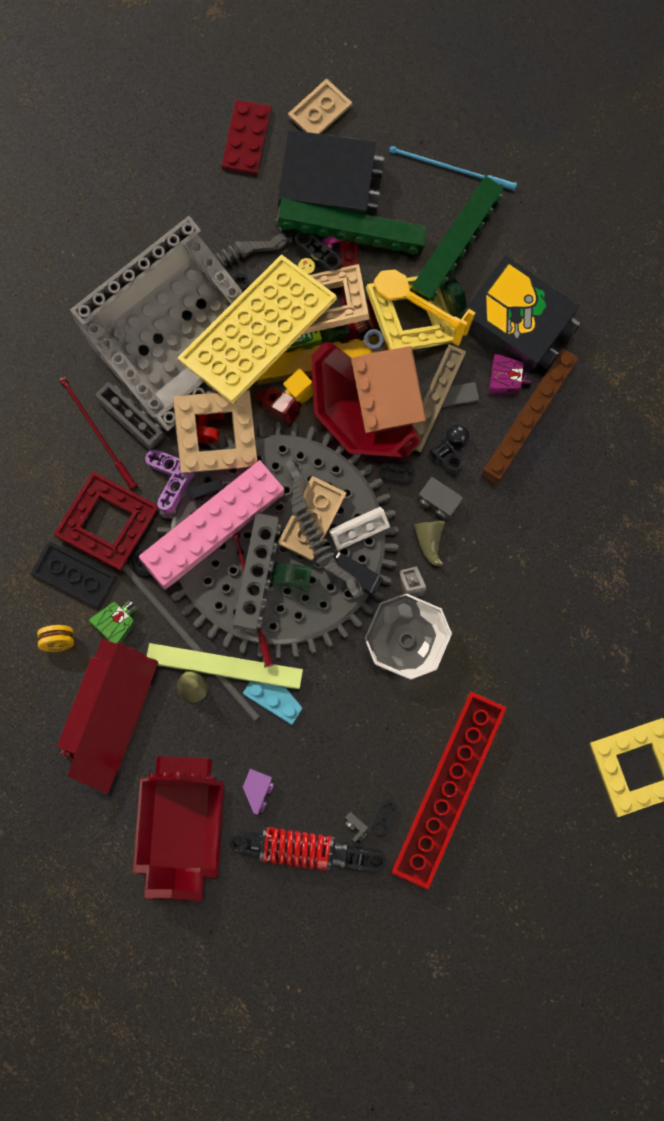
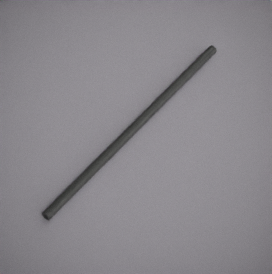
M126 563L122 570L192 651L204 652ZM214 675L253 721H256L260 717L259 714L226 677Z

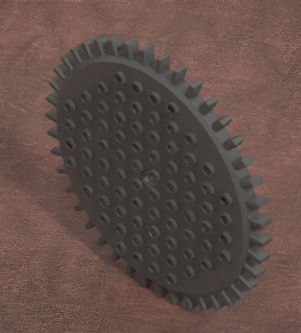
M276 422L274 426L275 435L267 436L264 434L265 428L263 424H258L257 432L259 437H255L256 455L261 458V462L282 487L290 489L289 493H284L280 499L261 513L279 517L278 524H281V533L284 532L292 516L294 477L290 475L286 466V462L292 458L298 462L303 472V493L309 483L308 478L312 476L344 492H350V496H345L340 506L344 512L336 514L331 526L341 525L354 519L356 515L361 516L380 507L379 504L390 500L389 494L376 497L373 492L374 489L382 485L383 481L381 478L374 480L372 483H368L364 478L372 471L373 467L371 464L365 466L361 471H358L354 466L359 461L360 454H353L347 460L341 455L345 451L341 444H339L336 451L327 447L331 442L330 433L324 436L323 442L320 444L312 441L315 436L314 427L308 430L307 438L297 437L299 431L297 423H293L291 435H281V424ZM228 433L224 434L225 443L228 445L225 449H236L232 437ZM209 444L210 451L219 450L216 444ZM284 447L286 451L280 452L279 448ZM303 454L304 457L302 459H298L297 455ZM319 460L322 464L317 466L314 462ZM274 464L279 465V468L275 470L272 468V466ZM334 467L339 468V472L335 473L332 471V469ZM249 468L236 469L235 473H231L230 469L195 472L175 511L169 514L164 513L162 510L160 511V517L172 520L171 528L158 527L157 533L162 536L166 535L215 496L207 497L203 501L191 502L187 494L189 489L205 484V479L210 478L212 481L222 480L223 486L229 485ZM175 484V487L180 488V484ZM281 505L283 509L278 511L276 506ZM395 510L385 512L387 519L395 517ZM251 521L237 532L240 534L239 542L241 550L244 552L245 564L251 537L246 539L244 534H252L254 521ZM389 527L341 550H347L348 554L346 556L377 574L380 573L381 567L395 569L396 562L386 560L383 557L384 551H398L399 545L385 543V535L398 534V527ZM328 530L324 539H327L326 543L331 548L327 551V554L338 551ZM267 533L260 535L263 540L270 539V535ZM231 537L223 543L226 545L225 549L218 547L176 581L180 583L182 589L172 595L173 601H178L184 596L188 597L191 603L185 606L181 612L185 616L194 609L199 611L201 616L193 624L196 629L201 627L206 620L213 624L207 635L209 639H213L218 630H222L227 633L223 641V647L228 648L233 637L243 640L240 645V654H245L248 643L251 642L258 644L257 656L262 658L258 641V629L256 628V633L233 629L235 617L233 612L236 610L243 569L240 558L237 555L236 542ZM371 539L373 543L367 545L365 541ZM277 545L276 554L272 553L270 560L274 561V564H278L280 568L278 570L272 569V572L267 574V579H270L273 586L268 588V591L264 590L263 598H266L264 610L260 609L259 616L263 617L261 623L262 633L266 636L268 646H275L274 655L276 659L281 658V646L291 645L293 657L298 658V644L305 642L308 643L311 654H315L316 645L313 640L323 637L328 648L333 647V641L328 633L337 629L340 636L346 639L348 638V632L343 627L345 622L350 620L357 628L362 626L361 620L355 615L360 608L372 616L374 609L365 603L369 594L363 592L364 594L358 598H355L353 595L349 598L346 597L345 592L349 591L347 582L330 573L326 568L317 566L316 561L320 556L314 557L313 561L306 558L299 559L298 554L288 549L286 552H281L280 548L282 546ZM263 551L256 553V556L261 559L267 556ZM359 557H365L366 561L360 562ZM217 561L219 562V565L217 567H213L212 562ZM236 568L237 572L235 574L230 573V569ZM254 570L252 572L255 577L263 575L261 570ZM296 571L298 575L296 577L291 576V572ZM379 574L383 578L381 583L390 585L392 579ZM315 578L316 582L314 584L309 583V579ZM211 579L212 583L207 585L205 584V580ZM333 585L334 589L332 591H329L327 589V586ZM223 586H229V591H223ZM251 588L253 596L259 594L256 588ZM287 588L291 590V593L288 595L284 593V590ZM376 591V593L372 597H374L376 600L382 601L384 595L381 592ZM307 595L309 600L303 601L302 596ZM325 602L327 607L321 608L320 603ZM217 603H221L223 607L221 609H217L215 605ZM282 606L284 611L278 612L277 607ZM252 607L245 608L247 614H254ZM300 613L302 618L296 619L295 614ZM271 624L277 626L275 630H271L269 627Z

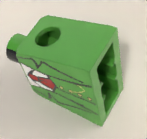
M128 601L122 608L113 602L91 617L89 621L108 641L117 644L118 642L122 643L135 624L130 615L137 608L131 601Z

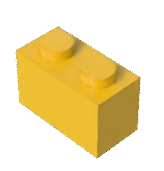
M298 369L283 383L287 388L284 390L286 394L294 397L301 405L313 396V382L301 369Z

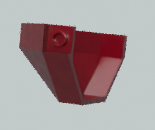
M331 342L323 343L311 355L315 416L350 454L408 456L421 443L413 424L378 433H366L351 361L352 357Z

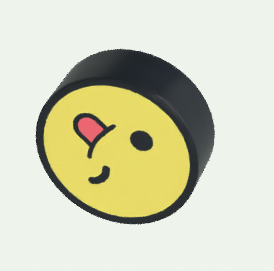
M302 258L297 264L308 275L315 273L316 264L311 258Z

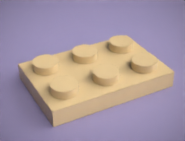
M326 79L288 113V117L303 132L322 134L352 106V102Z

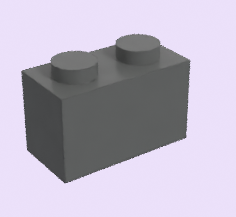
M432 476L418 496L419 503L427 509L430 507L436 511L435 514L438 517L448 520L452 517L463 499L462 496Z

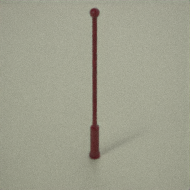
M61 377L60 383L64 384V386L70 393L71 397L73 398V400L75 401V403L77 404V406L79 407V409L81 410V412L83 413V415L85 416V418L87 419V421L89 422V424L91 425V427L93 428V430L95 431V433L97 434V436L99 437V439L101 440V442L113 458L116 468L118 469L119 473L129 486L130 491L134 490L138 487V484L135 483V481L133 480V478L131 477L121 461H118V459L116 458V456L114 455V453L102 437L101 433L99 432V430L97 429V427L95 426V424L93 423V421L91 420V418L89 417V415L87 414V412L85 411V409L83 408V406L81 405V403L79 402V400L67 384V379L65 377Z
M236 532L232 535V538L236 542L244 573L245 562L239 542L240 534ZM250 589L248 592L253 596L252 589ZM257 628L264 668L274 666L266 636L262 633L261 628Z

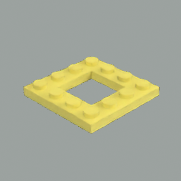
M417 277L407 278L409 288H411ZM374 283L366 286L388 350L412 346V350L452 343L456 330L450 327V324L428 311L432 326L403 331L392 303L394 300H387L378 295ZM438 287V295L434 301L429 300V303L449 314L441 290Z
M663 718L590 743L617 817L664 801V780L630 792L616 757L618 754L651 743L664 777Z

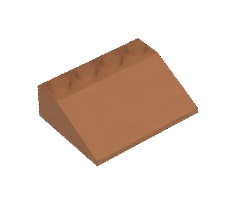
M412 346L351 358L366 433H378L426 421Z

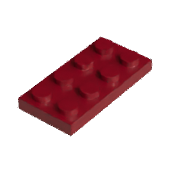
M235 100L221 165L222 169L258 175L271 106Z

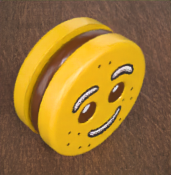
M52 625L41 628L37 632L38 648L47 652H58L72 648L74 646L73 629L65 625Z

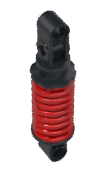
M264 825L262 833L237 830L233 832L229 842L230 848L235 852L258 855L259 863L261 864L269 862L270 859L272 864H276L279 860L280 865H284L286 862L287 866H292L294 862L295 867L301 865L302 868H307L309 864L310 869L313 870L317 866L318 870L326 871L327 873L334 866L342 870L345 867L372 871H381L386 866V855L382 850L357 845L350 846L345 841L337 843L335 842L334 835L324 837L322 834H319L316 839L314 833H311L308 838L307 832H303L301 835L299 831H295L293 836L292 830H288L286 833L284 829L279 831L277 828ZM241 837L244 840V844H235L234 838ZM379 856L383 860L380 864H374L371 861L372 858Z

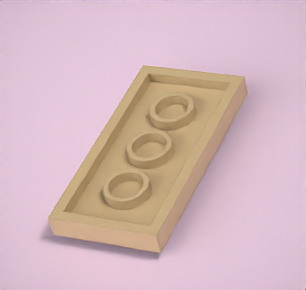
M312 476L303 493V497L310 506L306 513L313 512L309 519L316 518L317 520L313 526H320L316 533L323 532L324 534L320 538L322 540L329 530L346 496V492ZM292 515L278 541V545L313 561V553L317 550L309 549L313 542L306 543L310 536L302 535L306 531V529H299L303 522L296 523L295 520L299 515Z

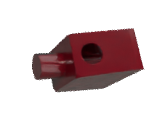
M270 387L267 392L259 389L256 393L255 398L261 401L266 413L291 427L300 414L294 397L274 387Z

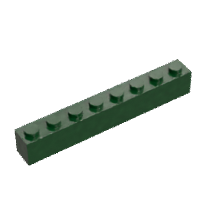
M485 175L409 291L428 302L429 300L434 301L439 293L437 288L439 286L443 287L448 280V277H446L448 271L450 273L454 271L457 263H455L456 259L463 257L467 251L464 247L466 244L471 245L476 237L473 235L476 230L479 232L485 224L482 221L483 218H489L494 210L491 206L493 203L497 205L503 195L500 193L504 188L503 186Z
M284 198L281 199L276 227L284 230L316 234L320 237H335L340 241H352L356 244H367L376 248L383 247L392 251L408 252L412 255H421L425 246L427 229L426 226Z

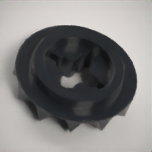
M150 545L138 546L131 556L133 569L143 576L151 575V573L141 563L139 556L150 548Z

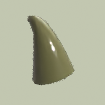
M445 521L424 522L414 525L421 549L428 561L434 566L443 565L438 552Z
M189 671L180 676L176 688L183 700L196 703L205 698L209 687L204 676L197 672Z

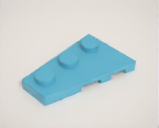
M250 681L243 692L244 696L290 725H293L302 710V707L285 687Z

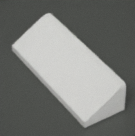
M378 507L330 529L329 533L339 551L389 528L390 525L384 510Z

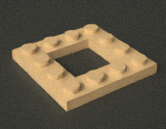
M359 264L310 275L327 289L344 286L347 305L326 310L303 334L369 319Z
M250 390L245 391L233 404L219 393L173 396L181 473L250 468L257 463ZM232 412L236 449L199 452L195 415Z

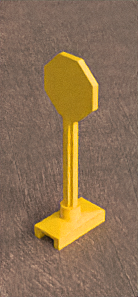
M396 270L381 271L375 278L374 284L378 295L387 300L406 298L450 324L449 326L456 330L452 341L453 344L459 346L463 335L466 336L475 315V312L468 309L462 319L449 315L409 291L410 288L406 276Z

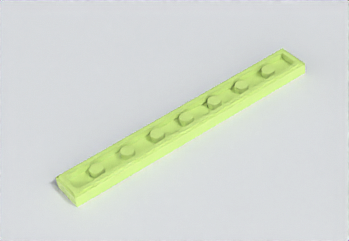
M149 643L147 657L159 661L158 666L300 689L303 669L280 665L264 668V663L152 643Z

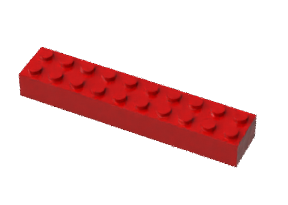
M470 692L391 871L392 875L425 890L429 889L507 707Z

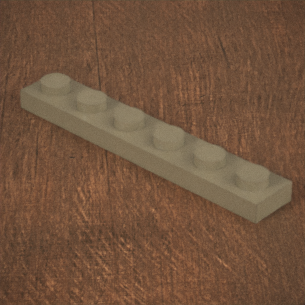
M450 344L423 400L426 421L413 424L421 441L414 450L422 452L466 354V351Z

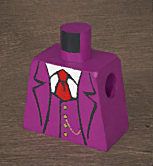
M495 354L492 362L489 394L519 393L521 384L532 385L533 374L523 373V362Z

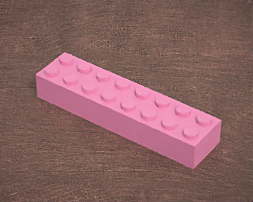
M259 460L139 556L141 563L161 587L166 590L230 539L233 534L255 519L256 513L261 514L284 495V488Z

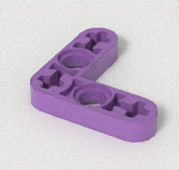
M154 449L146 454L145 461L151 468L171 475L157 502L158 507L164 513L169 514L177 508L195 472L181 473L179 458ZM158 457V459L161 461V463H160L159 461H157V460H153V461H152V459ZM174 461V466L166 469L167 463ZM179 483V490L172 491L173 486Z

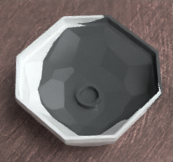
M405 593L379 604L365 636V642L375 665L412 680L437 670L452 633L441 608Z

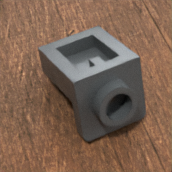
M350 812L345 817L347 821L345 824L353 832L355 830L359 831L352 839V842L355 843L358 840L361 843L368 835L365 832L368 827Z

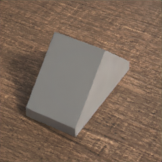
M417 566L399 571L404 594L406 593L413 597L425 594L426 586Z

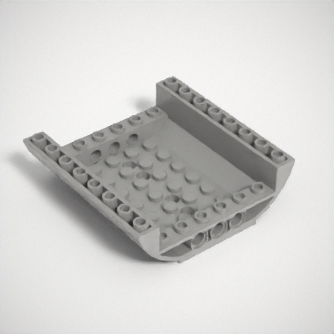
M190 216L186 217L70 309L75 322L92 348L137 404L167 431L176 425L173 396L216 392V390L180 363L178 357L243 293L199 237L198 233L201 230ZM198 299L205 301L206 307L204 309L197 308L196 301ZM183 311L191 313L190 321H185L182 318ZM154 334H160L163 337L161 344L154 343ZM145 345L148 348L146 356L139 354V346Z

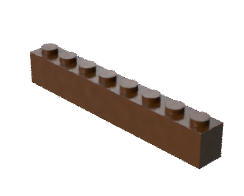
M562 348L481 474L483 477L498 485L574 368L578 357Z

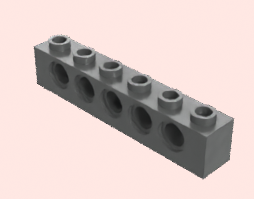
M259 513L255 515L233 629L256 633V628H261L263 617L259 616L260 609L264 610L266 598H263L264 590L268 591L270 579H267V574L272 572L274 561L270 559L272 553L276 554L278 543L274 542L275 535L279 536L281 524H278L279 517ZM267 533L270 535V539L263 540L260 535ZM263 551L267 556L261 559L256 556V553ZM254 570H261L263 575L255 577L252 572ZM251 588H256L259 594L252 596L248 591ZM253 607L256 612L249 615L245 612V608Z

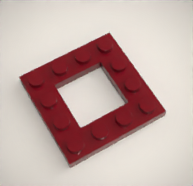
M92 471L53 535L121 572L159 510V507L155 503ZM100 498L132 514L114 544L82 528Z

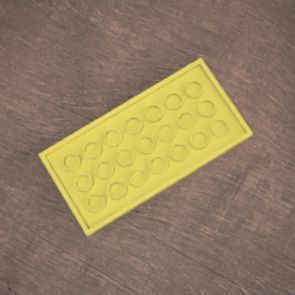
M280 255L178 357V360L233 404L337 300V297L283 255Z

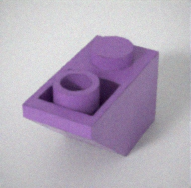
M250 769L243 785V790L253 814L258 816L259 812H264L267 804L264 799L266 794H271L274 783L271 782L272 777Z

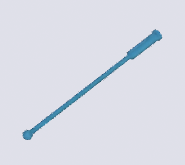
M391 146L389 149L390 153H399L483 179L485 177L484 175L398 150L395 146ZM490 175L487 176L504 188L515 191L516 182L513 183Z

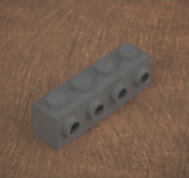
M107 382L95 394L97 402L149 451L153 450L164 439L163 429L157 423L153 424L149 420L150 417L143 410L140 412L136 408V404L130 398L124 397L122 395L123 392L116 385L113 386L110 382Z

